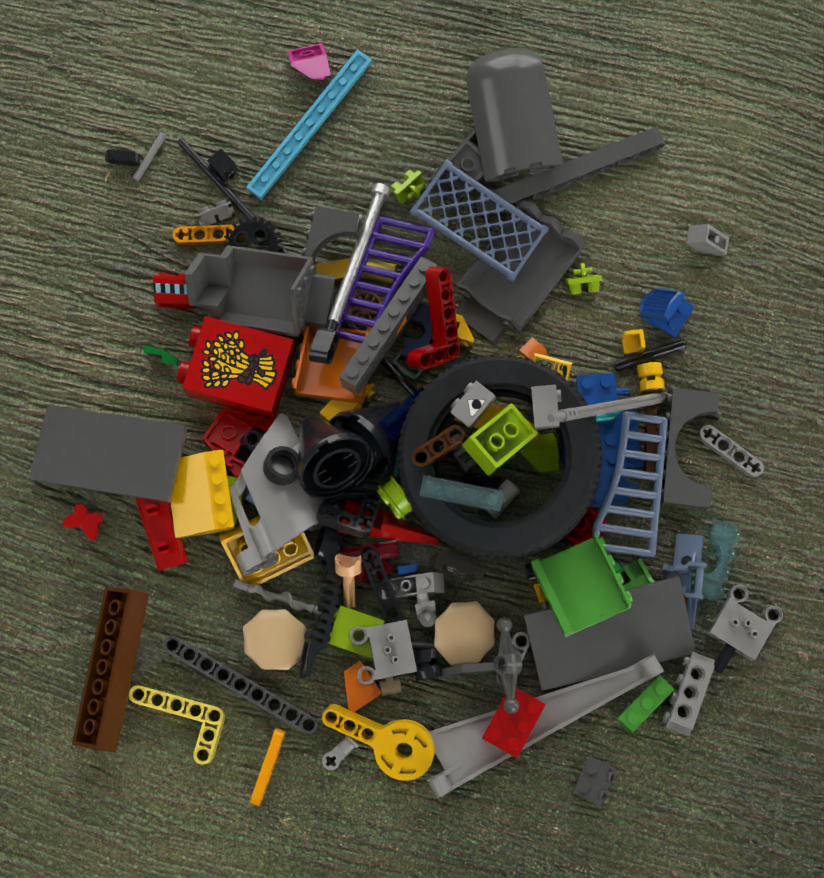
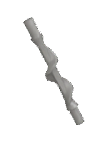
M239 580L234 582L233 587L247 591V593H258L267 602L273 603L275 600L289 604L293 610L298 612L307 610L311 614H322V612L317 611L318 606H315V604H305L293 600L291 594L287 591L275 594L263 590L261 585L248 584Z

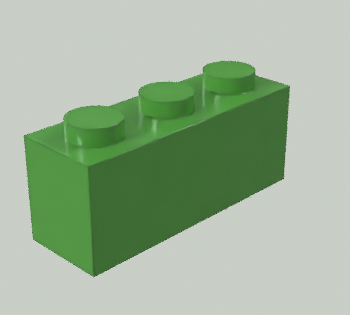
M660 675L656 676L615 719L629 733H633L675 689Z

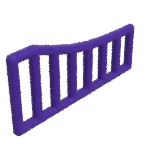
M378 216L336 330L339 331L341 339L362 344L366 338L365 336L340 331L343 321L373 328L404 279L414 268L420 257L428 251L435 234L434 228ZM383 224L424 233L426 237L424 242L421 243L381 234L379 231ZM378 240L418 249V251L410 258L372 248L375 241ZM369 256L407 265L399 273L368 266L366 263ZM365 272L395 279L391 288L361 282L360 278L362 273ZM357 288L386 295L382 304L353 298ZM350 305L375 310L378 313L374 320L349 315L347 311Z

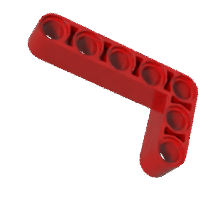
M432 266L425 273L433 343L408 353L407 364L412 368L429 369L456 359L460 353L451 273L448 268Z

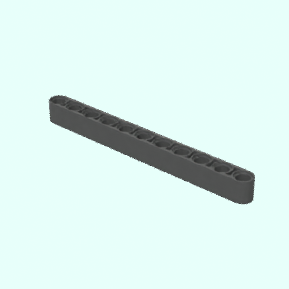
M654 127L565 162L551 171H542L492 192L516 207L522 200L532 201L660 150L665 146V142L659 129ZM491 199L485 201V210H496L497 203ZM474 203L478 213L483 212L482 204ZM496 213L487 214L486 216L489 218L496 215Z

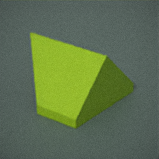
M554 433L539 434L538 440L527 443L520 451L540 473L559 471L558 446Z

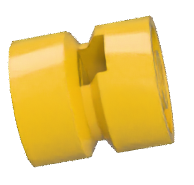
M648 362L637 366L638 377L642 379L639 382L641 394H654L665 391L664 379L661 378L663 375L662 363Z

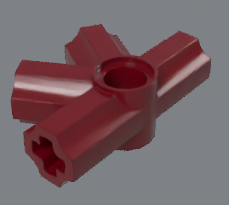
M397 540L364 544L339 550L340 554L349 557L361 555L362 572L355 576V580L367 583L369 578L362 560L367 548L376 549L380 553L388 576L394 570L385 559L399 557ZM376 555L366 558L367 561L371 560L373 567L369 568L370 570L375 567H381L380 564L375 565L374 559ZM381 571L374 572L380 581L384 579V574Z

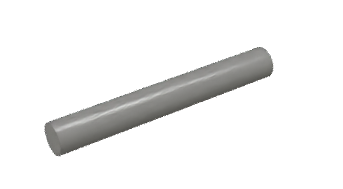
M160 132L132 177L135 181L139 182L167 137L166 134Z

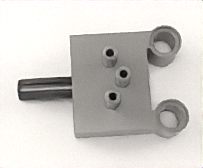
M736 585L729 589L727 600L707 632V635L724 644L723 649L714 662V671L720 674L723 673L734 652L750 661L755 660L775 624L783 618V612L777 606H770L764 609L760 618L739 605L749 595L747 588L743 585ZM734 590L741 592L742 598L740 600L734 597ZM770 610L776 614L774 621L768 617Z

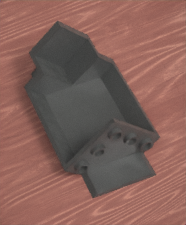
M227 245L221 255L199 252L185 272L189 305L198 306L199 310L211 311L212 318L263 332L299 337L301 331L306 326L325 328L327 324L336 276L316 274L313 257Z

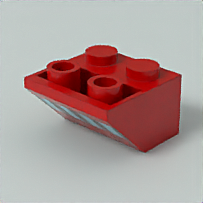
M159 273V275H153L154 302L158 308L195 309V306L189 305L185 274L180 273L178 276H173L169 273Z

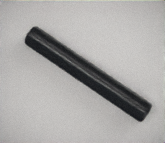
M683 339L617 360L614 362V368L619 372L685 350L686 343Z

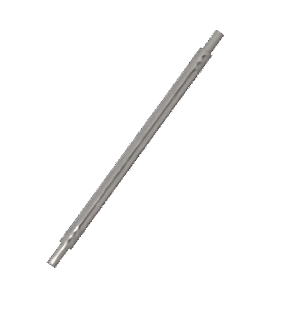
M659 392L561 409L557 413L549 414L547 419L549 422H566L666 403L668 393Z

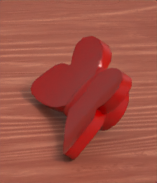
M77 504L74 507V514L68 515L63 520L62 525L70 529H83L85 535L90 540L95 541L99 532L97 526L103 522L104 518L97 512L88 513V509L84 505Z

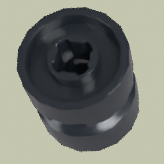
M437 649L413 652L417 665V671L415 672L416 681L442 676L440 665L436 663L439 660Z

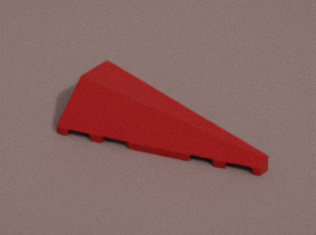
M353 499L346 500L344 511L358 516L361 503ZM382 509L378 510L369 535L370 537L437 545L439 540L437 536L423 532L424 528L419 526L416 529L407 525V520L398 519L395 515ZM368 511L363 512V514L367 517L372 516V514ZM341 519L342 524H349L346 519ZM362 523V530H365V523Z

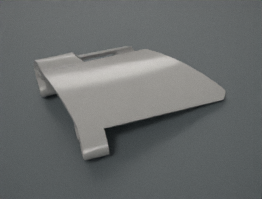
M282 413L262 437L243 466L238 479L229 490L248 546L247 549L236 556L243 575H250L260 568H268L278 562L276 552L279 548L305 530L314 531L323 526L317 521L316 515L324 499L309 496L301 487L298 477L291 484L283 486L269 481L264 474L263 462L270 450L278 446L293 448L299 444L288 416ZM276 457L271 462L272 467L280 474H291L293 471L292 463L286 458ZM246 486L260 517L259 522L254 526L249 524L239 500ZM338 504L332 506L339 509Z

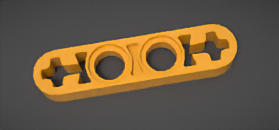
M233 225L177 227L173 231L172 236L178 245L228 243V240L224 238V236H227L226 230H234ZM217 230H221L224 233L220 239H216L213 236ZM198 231L205 233V237L201 240L195 238V234ZM181 232H183L185 235L183 237V240H180L179 237H177L180 236ZM241 234L238 237V242L244 241L246 235Z
M276 728L273 733L251 796V804L260 806L285 737V730Z

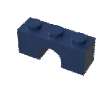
M420 303L413 319V325L422 328L425 334L420 339L407 337L401 354V360L407 361V355L410 351L433 343L428 305Z

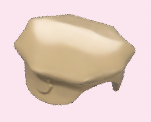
M477 601L451 603L435 620L434 647L451 666L479 663L495 644V621Z
M286 609L261 610L243 626L244 652L261 669L289 670L301 659L304 642H307V638L304 637L306 627Z

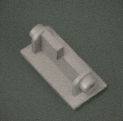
M226 199L216 202V207L211 209L208 206L198 209L199 213L196 214V217L199 215L201 217L198 220L200 226L216 223L214 215L217 214L220 221L232 217L235 214L233 207H228L231 201L226 202Z

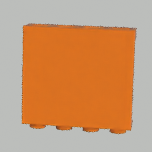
M306 326L302 333L304 337L303 343L299 345L300 359L295 364L296 377L292 378L291 384L296 396L364 404L368 382L360 394L356 395L343 388L339 376L361 343L340 338L330 365L312 362L309 360V351L318 328ZM367 327L366 331L341 328L340 331L367 337L371 328Z

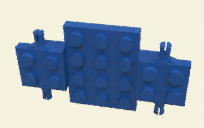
M615 373L576 376V389L588 405L618 400V396H630L629 387L618 389L615 383ZM620 411L613 421L597 423L602 446V466L595 496L589 506L590 508H601L609 490L618 455L622 416L626 411ZM630 420L629 431L639 432L637 421ZM562 439L563 460L565 470L566 450ZM628 439L626 449L640 451V441ZM625 457L623 468L642 467L641 459ZM621 476L618 487L639 489V481L627 482L625 476ZM615 494L611 505L627 506V496Z

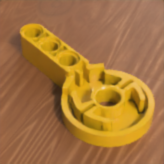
M337 704L329 705L322 714V721L326 726L370 745L374 750L378 766L385 774L394 779L402 781L417 779L428 771L435 755L434 740L430 732L416 721L399 719L382 725ZM328 712L335 713L337 718H330ZM346 721H353L355 727L348 726ZM364 729H371L373 735L366 734ZM400 743L409 744L412 747V753L409 755L401 754L398 750V745Z

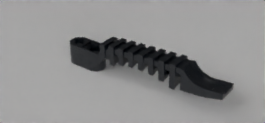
M325 525L322 526L314 550V558L319 560L326 573L325 576L320 577L319 581L328 584L320 588V592L327 595L319 599L320 602L325 603V605L318 606L317 611L322 612V614L315 615L314 620L319 622L311 624L310 629L312 631L305 632L304 637L311 640L309 643L304 642L300 662L301 678L311 677L316 655L322 649L327 648V643L331 640L329 633L333 630L331 624L334 623L335 617L333 615L337 612L335 605L338 604L339 598L337 596L341 593L339 586L343 583V580L335 572V556L339 554L344 533H339V530Z

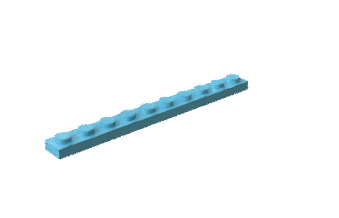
M358 49L247 185L246 189L260 200L264 198L372 63L370 57Z

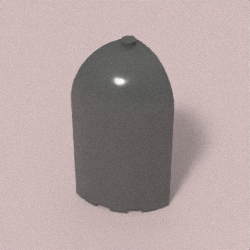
M500 48L476 59L468 70L467 88L485 181L500 182L519 175L521 170L529 169V173L551 171L563 165L545 70L539 56L527 48Z

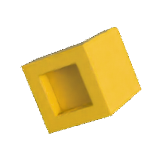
M643 329L623 332L621 340L624 355L638 354L644 351Z

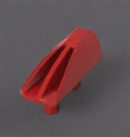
M135 497L157 570L161 571L187 563L188 560L182 538H175L171 502Z

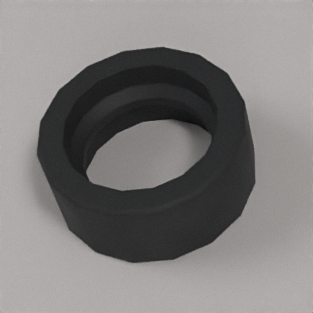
M278 446L269 451L263 462V471L269 481L276 485L284 486L296 480L298 453L295 450L286 446ZM276 457L286 458L293 465L292 473L286 475L278 473L272 467V460Z

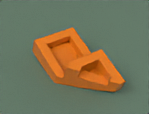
M533 337L519 350L521 355L532 360L535 353L548 356L546 348Z

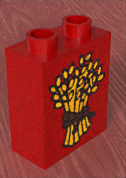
M205 316L202 327L194 325L191 330L188 347L194 348V352L190 362L182 361L177 374V383L183 384L182 388L190 398L257 416L261 415L264 418L274 420L296 353L294 340Z

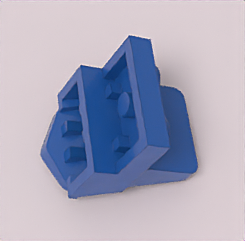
M656 288L641 298L639 312L642 316L640 319L653 328H659L670 337L675 338L695 306L683 299L685 294L680 291Z

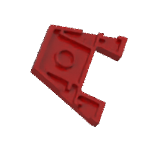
M222 408L203 435L202 441L211 451L223 450L226 468L238 479L245 465L244 462L235 458L241 449L240 437L255 428L266 433L276 418L273 420L263 418L261 415L253 416L246 412Z

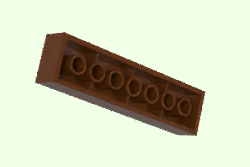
M105 587L72 745L116 753L147 606L148 593L132 589Z

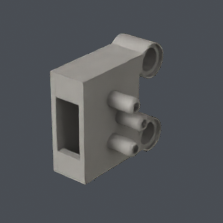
M407 620L368 628L355 627L350 631L349 639L354 645L363 644L367 638L369 640L374 670L369 666H364L358 670L357 680L361 684L368 685L377 679L417 671ZM359 630L363 633L364 638L362 641L354 640V631ZM363 670L371 672V679L369 681L361 679V672Z

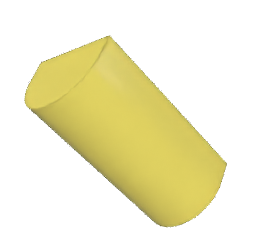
M368 259L366 263L368 266L396 272L397 264ZM365 272L361 276V278L391 284L394 282V279Z

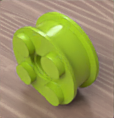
M391 475V480L383 486L379 485L377 492L398 519H406L405 515L412 510L411 505L405 496L404 489Z

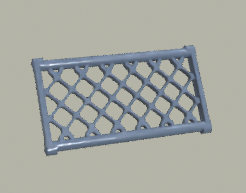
M447 159L418 202L410 209V214L414 217H419L501 272L509 281H515L519 271L538 243L549 232V227L545 224L541 225L453 166V163ZM445 170L450 172L449 179H439ZM461 179L465 182V189L455 190L453 181ZM450 182L452 191L443 193L440 183ZM437 184L439 193L430 195V191ZM476 189L481 193L480 200L471 201L468 192ZM465 192L468 201L458 203L455 194ZM453 195L455 203L445 205L442 196ZM440 197L442 205L431 207L429 199ZM427 199L429 208L423 211L420 210V205ZM491 199L497 203L496 210L486 211L484 202ZM481 203L483 212L473 213L471 204ZM468 205L470 214L461 216L458 206ZM455 207L457 216L448 218L445 209ZM442 209L444 219L437 221L432 218L433 210ZM507 210L512 214L511 220L502 222L499 213ZM496 213L499 222L489 224L486 215ZM483 215L486 224L476 226L473 217ZM470 217L473 226L463 228L461 219ZM458 220L460 229L453 232L447 228L448 221ZM522 220L528 224L527 231L517 232L515 223ZM511 223L514 233L504 234L502 225ZM499 226L501 235L491 236L489 227ZM486 228L488 237L479 239L476 229ZM473 230L475 240L468 242L463 238V232ZM537 230L540 232V235L535 242H532L531 233ZM527 234L530 243L520 245L518 235ZM514 236L517 245L507 247L505 237ZM501 238L504 248L494 249L492 240ZM487 240L490 242L491 250L484 253L478 249L479 242ZM529 246L530 250L525 257H522L520 248ZM517 249L519 258L510 260L507 250ZM504 251L507 260L499 263L494 259V253ZM519 261L520 264L514 272L511 271L510 263Z

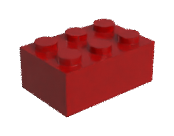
M516 688L515 699L519 703L518 711L514 714H509L504 710L503 705L507 699L505 694L482 739L518 758L546 704Z

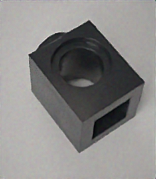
M222 149L207 160L209 167L223 182L232 179L238 171L236 163Z

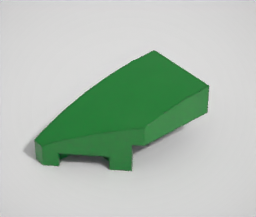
M144 345L143 353L162 355L161 363L178 365V358L170 352Z

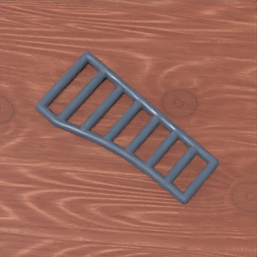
M628 411L623 413L614 474L605 500L593 524L591 538H593L594 533H597L598 537H600V531L649 538V546L647 550L606 544L607 548H604L606 552L654 558L656 555L668 423L666 417ZM630 420L660 424L659 435L629 431ZM628 439L658 443L657 454L627 450ZM625 457L656 462L655 473L623 468ZM626 476L653 480L654 491L618 487L620 477ZM615 494L653 500L652 511L613 506L611 503ZM607 513L648 518L651 519L650 530L603 524V520Z

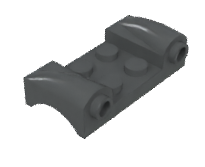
M471 129L465 135V140L450 155L448 160L453 163V166L478 182L484 176L476 130ZM442 165L439 167L438 170L434 169L429 174V184L432 182V180L435 178L439 170L442 168ZM445 170L439 179H449L450 172ZM461 179L453 181L454 189H465V182ZM450 182L440 183L443 193L452 191ZM435 184L434 188L439 192L438 185ZM465 192L455 194L458 203L466 196ZM444 195L452 204L455 203L453 195Z

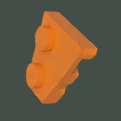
M361 660L344 671L348 710L352 712L358 711L382 694L374 681L368 685H363L357 680L358 670L364 667ZM367 670L361 672V679L363 681L371 679Z

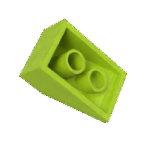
M511 403L472 434L462 446L489 476L538 435V433Z

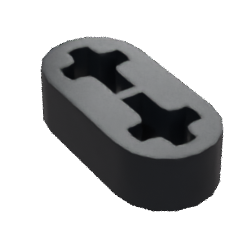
M116 149L106 150L105 161L108 163L127 166L140 165L141 155L137 152Z

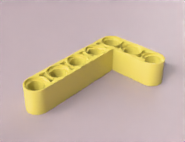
M134 686L130 689L129 699L133 703L203 722L193 757L198 764H209L213 760L225 721V712L221 708L143 686ZM141 689L144 692V696L138 701L135 698V693ZM157 695H161L163 698V702L159 706L154 704V698ZM176 700H180L182 703L179 711L173 709V703ZM199 705L201 713L195 717L192 714V708ZM217 710L220 713V718L218 721L213 722L211 720V713ZM208 730L214 732V739L212 741L205 739V733ZM204 749L209 754L206 761H202L199 758L200 751Z

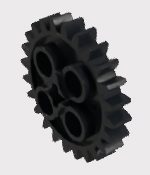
M246 216V222L239 219L240 225L233 223L234 230L228 229L230 236H224L228 243H223V246L248 247L252 245V242L255 244L269 242V245L256 247L255 249H267L268 251L278 253L279 250H284L283 247L279 246L284 240L277 238L281 235V232H274L277 228L276 226L270 228L271 221H267L264 224L263 217L259 221H257V216H254L252 221L248 216ZM263 230L265 238L259 241L256 238V234L258 231ZM241 234H245L247 237L245 244L238 242V237Z

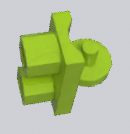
M408 170L404 174L405 182L403 184L395 182L391 185V189L401 205L408 199L411 200L413 197L420 199L422 196L420 191L426 183L419 170L416 172Z
M580 263V269H574L573 274L580 275L581 277L566 278L565 280L566 284L569 285L572 295L582 293L581 283H587L588 292H598L600 287L599 281H602V275L586 276L588 273H593L592 267L585 268V264Z

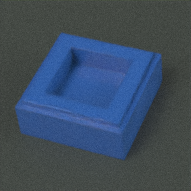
M417 564L397 567L400 577L418 573Z

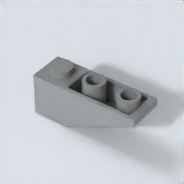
M429 572L390 579L396 598L416 597L417 594L428 592V595L445 593L443 573ZM383 589L382 599H389L391 597L390 591Z

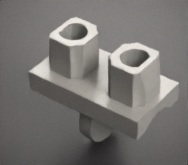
M428 592L417 594L418 604L415 605L417 619L420 620L421 625L424 627H432L435 624L437 615L434 600L430 601Z

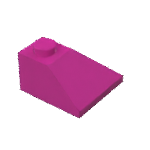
M323 43L287 51L291 66L308 77L323 80L331 75Z

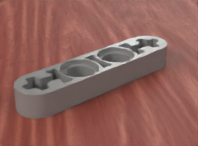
M705 425L699 430L698 437L701 442L747 476L756 478L763 473L764 465L760 460L711 425ZM708 430L711 431L710 435H711L713 438H711V437L705 438V437H704L705 433H704L703 431H705V432H707ZM718 436L719 438L712 444L711 442ZM719 441L727 442L728 449L725 451L720 450L718 447ZM734 453H742L744 460L737 462L734 459ZM750 459L751 461L744 467L743 464ZM756 464L758 466L757 470L759 472L756 471L753 473L751 471V466H754Z

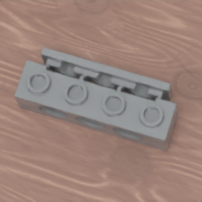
M695 652L684 657L682 666H684L683 672L678 674L675 682L678 685L676 692H672L669 699L671 704L669 712L666 711L662 722L665 723L663 728L684 736L690 735L713 673L715 660ZM692 669L698 672L697 679L692 678ZM686 688H689L692 692L690 698H687L684 694ZM679 707L684 708V717L678 715Z

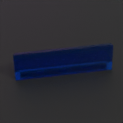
M423 387L408 396L378 422L391 441H394L401 435L400 432L403 422L407 418L406 415L410 407L415 403L416 397L421 391L423 392Z

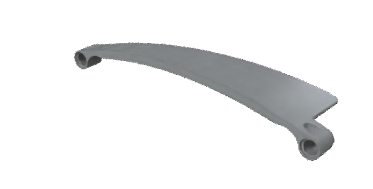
M653 653L626 669L535 697L546 705L523 749L664 672L655 654ZM497 710L430 732L435 744V753L445 770L427 780L436 798L447 794L463 783L511 757L510 754L482 739Z

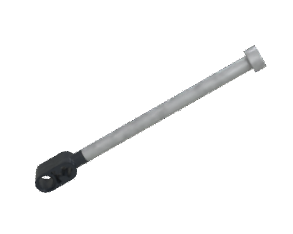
M376 183L373 185L371 191L373 199L325 328H318L311 345L309 360L312 362L330 365L340 340V333L336 331L382 204L388 200L391 189L384 184Z

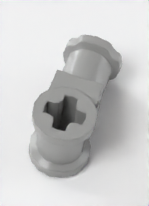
M459 433L453 435L451 439L454 441L459 440ZM462 444L452 450L454 452L453 457L465 474L468 472V469L477 464Z
M345 734V738L331 752L323 756L322 765L324 768L335 770L354 748L359 747L350 736ZM328 756L331 758L333 756L336 757V765L334 767L333 765H326L328 762L326 758Z

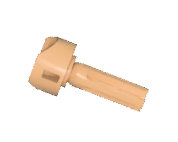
M339 553L335 556V572L337 575L343 576L344 607L351 609V607H356L355 576L362 572L361 555L349 557Z

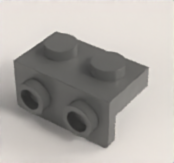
M588 756L573 794L601 806L602 802L607 798V790L610 783L615 779L616 768Z

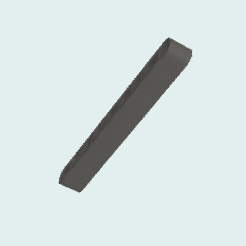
M169 636L164 640L163 647L167 653L305 734H313L318 730L319 724L314 717L175 636ZM176 640L178 647L176 650L171 651L169 644L171 641ZM189 650L195 652V657L191 661L186 659V653ZM206 660L212 662V667L208 671H205L202 667L203 662ZM222 670L229 672V677L225 681L219 678ZM239 680L246 682V687L242 691L236 688V683ZM260 689L263 692V697L261 700L256 701L253 698V693ZM277 699L280 702V707L278 710L273 711L270 708V703L272 700ZM294 709L297 712V718L289 721L287 713L289 710ZM311 719L314 722V728L311 731H306L304 723L306 720Z

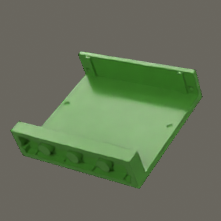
M594 533L593 538L542 561H539V559L531 561L534 574L564 637H568L630 609L632 605V596L628 590H624L622 585L624 580L620 572L616 573L613 567L615 566L614 559L611 554L607 555L604 549L607 548L606 543L602 537H598L597 533Z

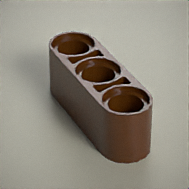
M457 425L447 428L413 452V463L420 468L428 467L465 441L466 435L464 430ZM455 430L461 432V438L457 441L452 440L450 437L451 433ZM436 442L444 443V449L441 452L434 451V444ZM426 453L427 460L424 463H418V454Z

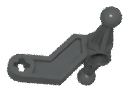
M501 617L497 621V628L501 632L499 654L494 662L462 664L441 669V678L497 673L501 677L507 697L503 705L504 710L509 714H514L519 709V703L515 699L517 675H519L522 669V661L515 654L509 631L512 629V622L507 617Z

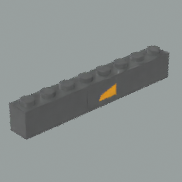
M420 257L339 376L343 388L356 395L360 394L426 296V270L432 266L438 267L437 264Z

